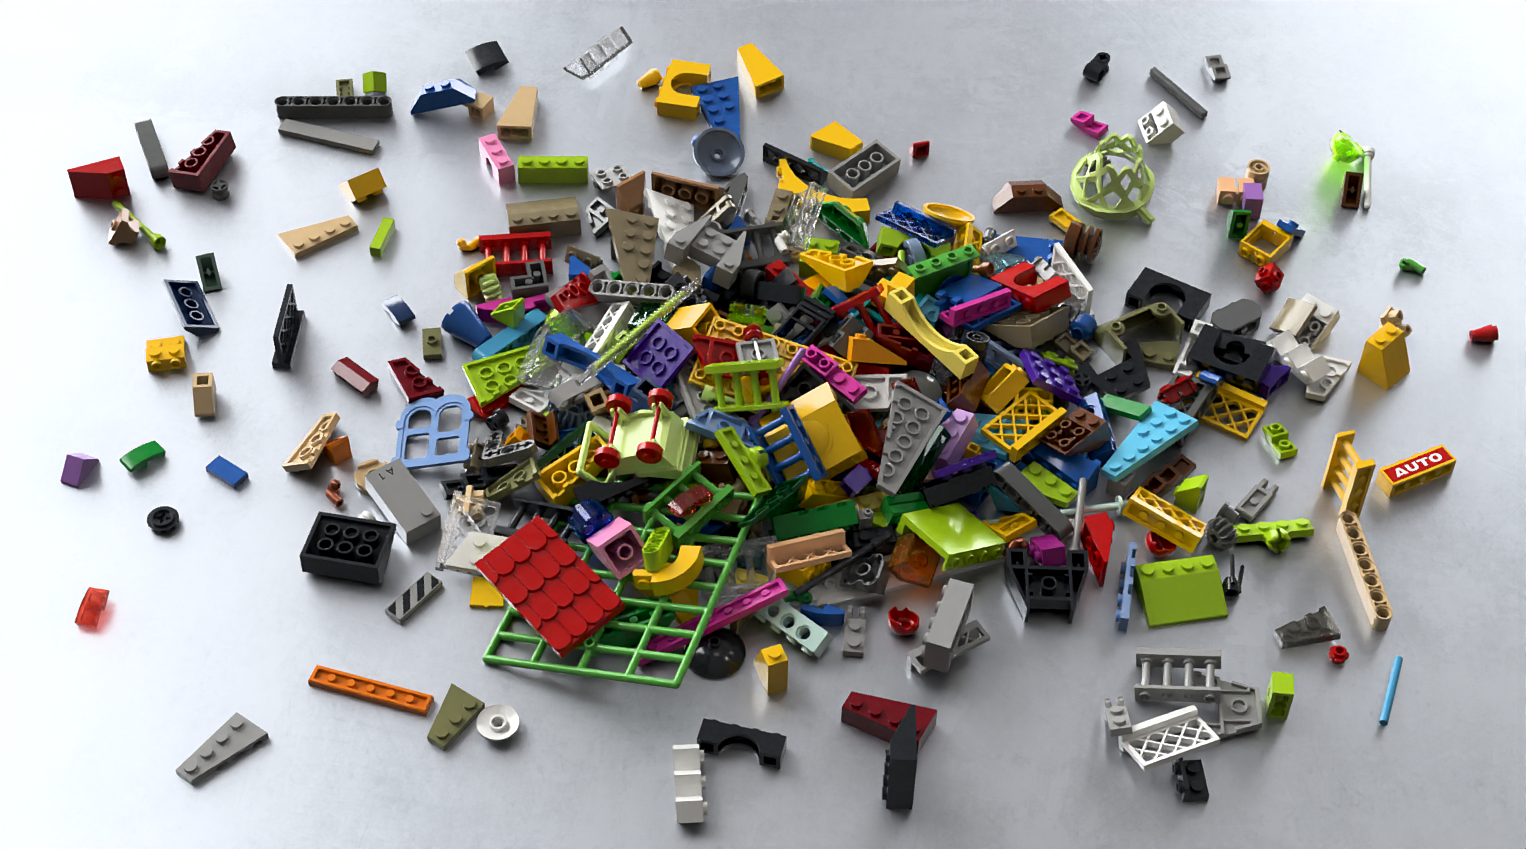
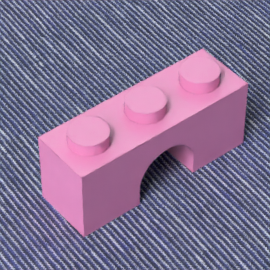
M495 133L479 138L480 154L486 164L491 163L493 176L498 184L502 185L514 181V164Z

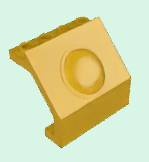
M828 382L789 403V405H794L829 475L823 478V480H829L868 458L867 453L855 437L836 401L837 396ZM772 412L759 419L761 427L780 418L781 412ZM783 424L765 434V438L768 444L771 445L790 435L788 426ZM792 442L773 453L780 463L797 454L799 449L796 443ZM800 460L783 469L787 479L790 480L807 471L808 467L804 460Z

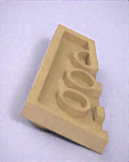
M347 215L277 235L280 242L297 259L358 231V225Z
M337 413L323 414L282 465L286 472L313 468L340 420Z

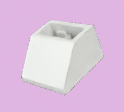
M1165 101L1138 121L1148 145L1172 143L1185 133L1176 110Z

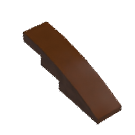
M1181 453L1171 464L1167 462L1157 473L1153 472L1139 486L1162 498L1196 469V464ZM1137 488L1127 497V500L1130 499V497L1135 493Z

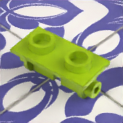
M1040 351L1044 359L1049 358L1056 365L1067 367L1070 370L1071 377L1074 375L1073 369H1079L1074 363L1075 361L1068 357L1062 359L1051 351H1047V353Z

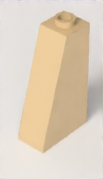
M520 86L497 123L499 139L532 140L538 106V87Z

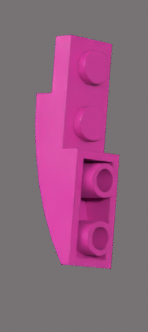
M545 294L524 299L525 315L536 308L542 312L552 310V307L545 300ZM512 297L478 304L476 305L477 315L483 322L503 324L492 318L490 314L501 303L512 301L513 299Z
M813 344L806 349V354L801 361L825 382H828L843 398L855 405L868 393L866 387L840 369L837 362Z

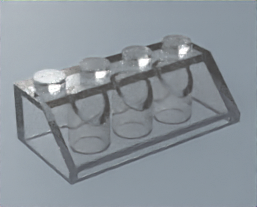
M623 26L603 36L563 69L581 80L588 77L592 79L598 74L597 71L599 69L602 71L609 66V61L613 62L618 59L620 52L623 54L630 49L628 46L633 41Z

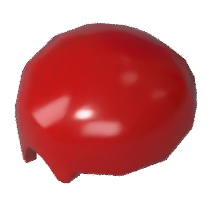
M1153 531L1148 532L1145 536V547L1154 557L1165 558L1176 550L1177 545Z
M895 606L888 612V625L891 631L897 635H910L919 628V617L915 612L908 610L907 607L899 611Z

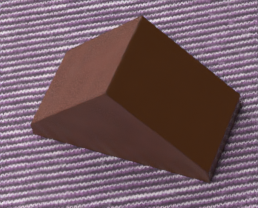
M1345 172L1341 188V206L1359 208L1364 173Z

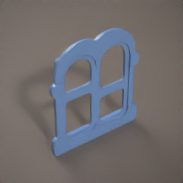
M451 394L438 399L422 398L409 404L402 412L400 420L395 424L399 432L396 455L391 459V462L400 458L408 470L469 462L471 456L468 448L470 422L474 419L469 401L461 395ZM448 408H460L462 410L460 429L438 432L440 414ZM425 411L431 413L430 426L415 429L408 428L410 417L413 414ZM429 435L427 456L405 459L407 438ZM460 438L458 452L435 455L437 441Z

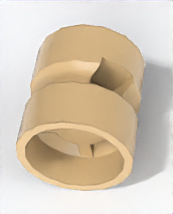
M1261 159L1251 160L1248 163L1245 178H1254V183H1262V191L1265 190L1270 165Z

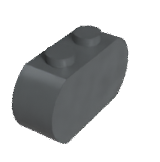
M1240 299L1221 309L1215 310L1212 313L1210 324H1213V327L1222 329L1224 333L1243 337L1258 330L1262 309L1259 304L1252 300Z

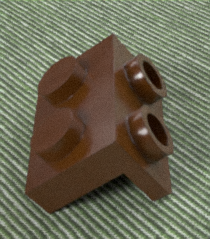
M530 410L526 414L529 440H534L537 447L548 451L558 443L560 438L556 411L552 410L545 416Z

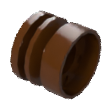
M1073 220L1064 239V250L1071 259H1075L1079 252L1081 262H1084L1087 257V263L1093 264L1101 249L1103 229L1097 228L1094 233V226H1090L1087 232H1085V224Z

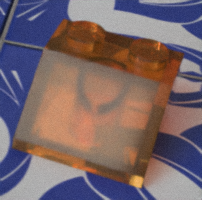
M913 532L898 537L887 569L899 581L929 588L941 556Z

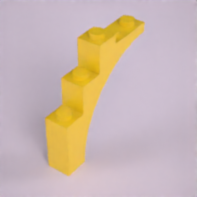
M779 159V166L776 167L777 177H780L778 189L793 191L790 207L799 206V210L803 211L804 218L814 217L811 214L814 203L836 201L848 206L856 216L862 217L865 223H870V207L867 198H841L817 191L795 176L786 159Z

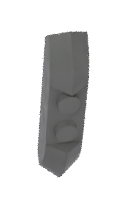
M745 172L731 180L725 187V195L729 194L732 196L736 212L727 215L719 223L724 230H728L735 217L740 214L748 191V176Z

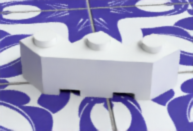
M1290 329L1266 342V345L1275 348V360L1283 366L1291 367L1290 372L1306 385L1332 371L1323 355L1315 358L1307 343L1304 342L1299 345Z
M699 744L673 745L677 823L703 822V815H707V802L702 800V789H706L705 776H701L700 763H704V750L699 749Z

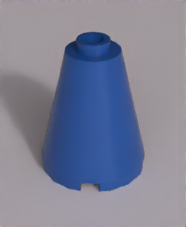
M461 301L452 307L454 311L450 315L447 313L442 321L441 327L445 332L476 348L493 337L470 303L466 301Z

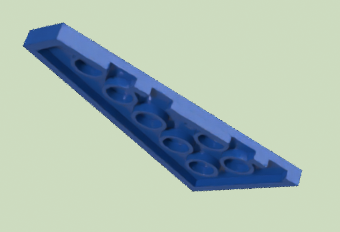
M738 76L691 87L693 96H700V110L709 127L729 129L740 138Z

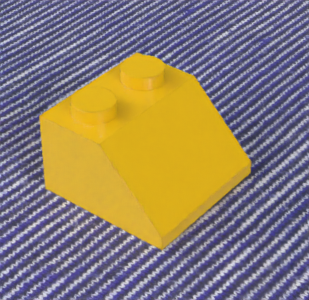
M375 168L338 185L351 202L357 200L358 203L367 200V195L373 194V196L383 193L382 189L387 187L379 168Z

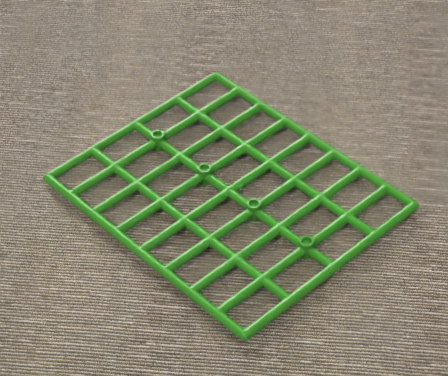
M595 477L597 480L602 482L606 481L607 479ZM615 479L613 483L624 482L627 480L622 481L619 479ZM653 483L654 485L646 490L662 493L666 484ZM704 488L701 496H707L705 501H709L714 495ZM734 491L733 499L753 501L748 512L749 514L763 499V496L753 498L751 493ZM576 497L567 505L568 507L570 505L579 506ZM618 498L617 502L612 505L606 506L604 504L599 507L606 509L599 523L589 522L587 526L577 524L575 528L595 530V534L608 525L614 510L643 512L642 510L645 505L619 502L620 498ZM663 507L659 510L664 516H681L671 507ZM719 512L711 520L740 523L747 515ZM654 517L647 521L645 528L634 527L637 533L641 535L640 538L644 544L654 530L653 527L657 521ZM559 521L554 531L557 532L559 526L566 527L568 522ZM751 525L741 528L737 538L699 534V530L685 543L687 546H693L695 541L733 545L727 560L704 558L703 566L723 568L717 584L693 581L686 587L688 589L713 591L706 607L669 603L667 601L671 594L661 596L659 601L620 597L627 582H634L633 574L629 573L618 581L615 590L612 591L619 596L625 606L655 609L648 625L610 620L596 631L592 637H589L575 648L576 650L585 651L577 667L539 661L549 645L541 636L505 632L513 616L522 617L509 605L482 657L483 662L678 689ZM569 543L572 550L584 552L581 559L588 564L594 553L589 544ZM670 554L667 562L673 563L678 555ZM592 569L600 578L618 580L610 571ZM663 610L702 615L696 631L656 626ZM605 628L643 633L636 649L598 644ZM652 634L691 639L685 655L645 650ZM501 640L538 644L531 660L493 656ZM599 653L632 657L625 673L586 668L590 659L596 657ZM641 658L681 663L674 680L634 675Z

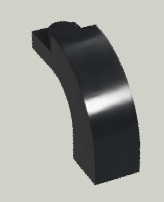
M738 272L735 282L729 289L721 286L718 290L712 292L704 288L702 295L707 297L706 300L713 305L715 310L727 312L728 309L726 307L730 304L729 300L741 297L740 286L743 274Z

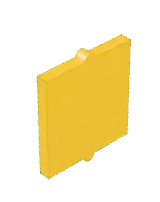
M473 577L469 607L485 609L503 608L504 597L486 578Z

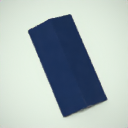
M163 279L162 283L184 330L197 337L219 331L220 327L198 281Z

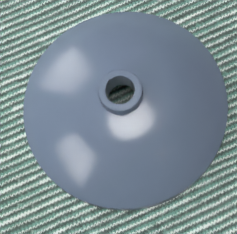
M713 127L703 131L697 137L693 147V156L698 167L706 174L714 177H726L734 174L741 167L745 157V149L741 139L733 131L722 127ZM718 154L720 158H716L714 155Z

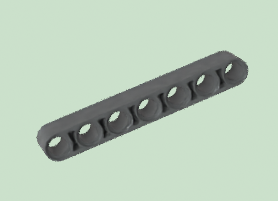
M280 96L274 101L276 114L280 119H386L393 116L392 100L389 96Z

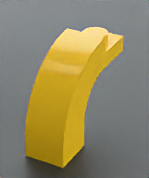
M681 545L677 559L670 566L658 571L649 572L646 569H634L632 576L636 589H651L654 592V596H663L686 588L698 577L702 570L705 559L701 546Z

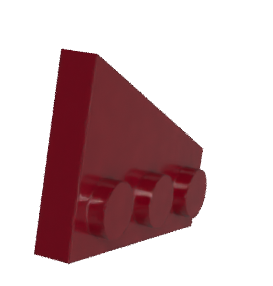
M406 357L388 361L387 367L408 404L422 398H435L444 395V389L434 385L431 378L422 375L420 369Z

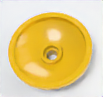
M925 203L923 205L924 213L931 221L940 225V228L944 230L959 228L969 222L972 224L975 220L971 213L954 206L940 203Z

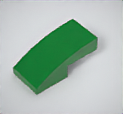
M154 440L129 451L120 458L119 462L129 472L147 468L148 461L165 457L166 451Z

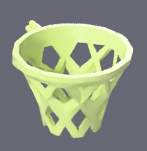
M1118 133L1109 134L1104 140L1102 139L1093 152L1080 159L1073 169L1070 188L1075 201L1092 216L1105 220H1126L1138 215L1147 225H1151L1155 221V218L1146 209L1154 191L1155 178L1153 172L1143 161L1141 144L1137 146L1134 137L1129 134L1121 138ZM1129 141L1131 147H1129L1125 142ZM1111 155L1126 158L1135 163L1133 171L1129 166H1126L1117 174L1114 165L1109 163L1103 167V156ZM1096 161V171L1089 173L1090 168ZM1088 164L1086 176L1079 177V173ZM1139 169L1141 172V179L1138 177ZM1109 172L1111 182L1103 188L1101 178ZM1128 175L1130 183L1125 191L1120 182ZM1087 182L1096 183L1098 194L1091 198L1085 195ZM1080 183H1084V185H1083V191H1082V188H1081V186H1080ZM1133 187L1140 189L1139 197L1134 202L1128 198ZM1113 191L1121 198L1115 207L1108 206L1104 196ZM1100 199L1101 204L1094 201Z

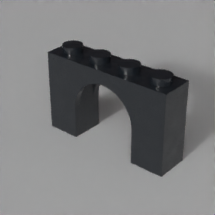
M1145 267L1127 291L1124 306L1137 310L1146 306L1149 300L1156 296L1173 297L1182 304L1177 315L1185 322L1184 331L1190 333L1195 319L1200 320L1208 309L1212 294Z
M1204 324L1187 355L1186 368L1194 372L1206 370L1224 377L1225 382L1257 393L1275 359V348L1257 342L1253 352L1245 362L1237 365L1225 364L1214 355L1222 341V329Z

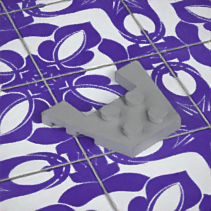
M1194 671V686L1206 687V676L1201 675L1202 672ZM1215 676L1214 687H1221V703H1218L1219 723H1206L1213 732L1222 739L1262 728L1259 688L1232 681V683L1222 681L1220 677ZM1200 736V740L1210 739L1209 737Z

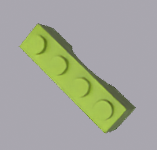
M883 226L877 236L876 254L891 258L899 250H903V242L911 238H917L920 241L926 259L944 254L951 249L950 242Z

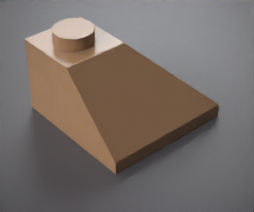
M643 170L615 185L617 210L644 215L646 197H644L643 192L646 188V176Z

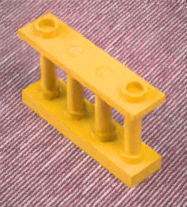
M1354 430L1340 432L1335 435L1321 484L1322 488L1333 486L1341 499L1342 505L1339 516L1342 511L1346 510L1360 516L1376 466L1373 459L1361 460L1353 448L1352 443L1356 433ZM1348 457L1351 458V460L1353 461L1354 465L1351 464V462L1349 461ZM1345 469H1346L1347 473L1349 474L1350 478H1348V476H1347L1346 473L1344 472ZM1341 482L1346 488V491H1344L1343 487L1341 486Z

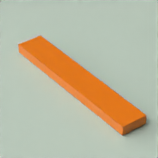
M316 665L308 680V684L313 687L425 717L434 701V696L320 665Z

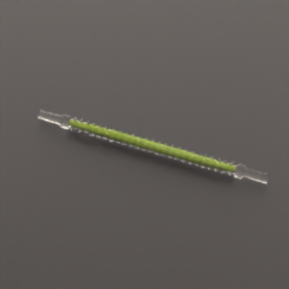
M697 277L688 286H683L673 297H670L656 311H653L649 317H646L625 337H622L618 343H615L600 358H597L593 364H590L586 371L575 379V383L580 386L591 376H596L599 371H602V368L609 365V362H612L627 347H630L641 338L658 318L662 320L665 315H668L682 301L691 296V292L702 284V280Z

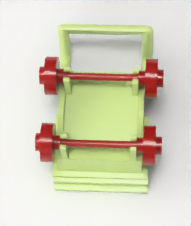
M655 388L649 392L647 403L652 407V410H638L630 413L632 400L628 396L611 394L606 401V409L613 418L610 434L594 422H587L576 474L586 482L590 480L602 482L584 471L593 431L608 441V445H602V447L596 449L594 455V462L598 466L608 469L609 472L606 481L603 483H613L616 475L638 473L637 476L640 478L678 479L689 465L695 464L700 434L685 428L687 420H689L688 417L680 418L673 411L668 410L673 406L674 396L666 389Z

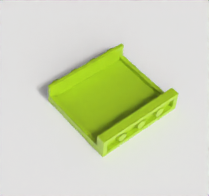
M959 502L933 507L932 509L928 508L904 513L896 530L901 535L916 533L945 559L942 571L1000 559L1006 544L1002 538Z

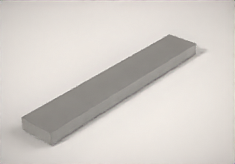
M286 118L278 128L279 134L371 155L375 153L380 145L379 139Z

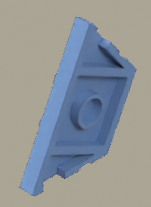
M711 407L705 410L704 413L696 415L694 420H687L685 425L686 429L712 440H717L714 435L717 429L733 426L746 447H756L748 435L747 427L749 425L747 421Z

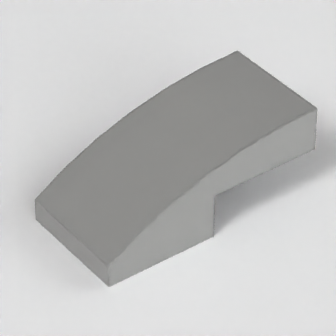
M1221 55L1205 56L1204 63L1214 81L1231 79L1228 66L1224 64Z

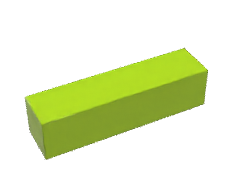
M383 217L369 247L370 255L382 256L395 229L394 219Z

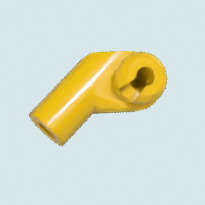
M479 236L471 242H466L465 238L458 239L456 242L458 249L461 251L475 250L479 247Z

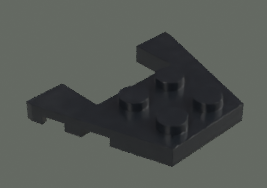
M1136 337L1123 343L1127 347L1126 355L1129 358L1128 360L1100 374L1094 371L1088 361L1077 366L1078 370L1073 369L1074 375L1079 372L1089 374L1092 379L1091 385L1098 388L1099 392L1103 395L1110 394L1130 399L1150 388L1149 377Z

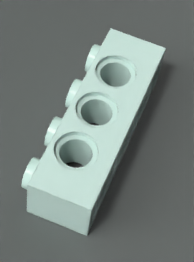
M782 599L755 611L756 614L754 616L763 623L768 621L771 624L770 628L778 634L781 632L786 634L785 639L793 645L800 644L802 646L801 650L810 657L814 654L819 658L834 639L826 630ZM779 610L778 615L772 617L773 612ZM791 621H795L793 627L787 628ZM810 632L809 638L803 639L804 634Z

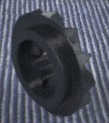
M170 506L157 507L147 516L148 527L153 532L157 530L160 534L164 530L169 532L170 528H176V523L179 522L177 510ZM166 516L167 520H164V523H160V521H162L163 518Z

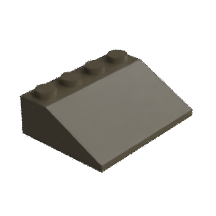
M576 197L506 204L509 234L550 231L551 238L581 235V220Z
M1052 306L1037 314L1022 308L983 327V329L1016 348H1024L1027 351L1034 350L1036 346L1045 344V341L1054 339L1056 335H1061L1070 328L1068 307Z

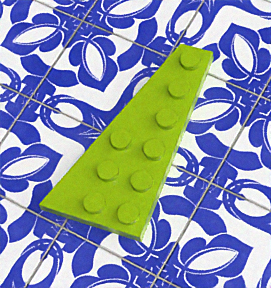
M544 341L462 364V370L481 408L559 362L542 353Z

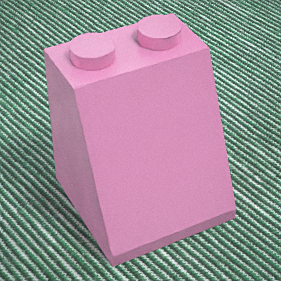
M620 517L586 539L597 558L618 580H621L634 571V569L644 564L642 554L644 542L633 525Z

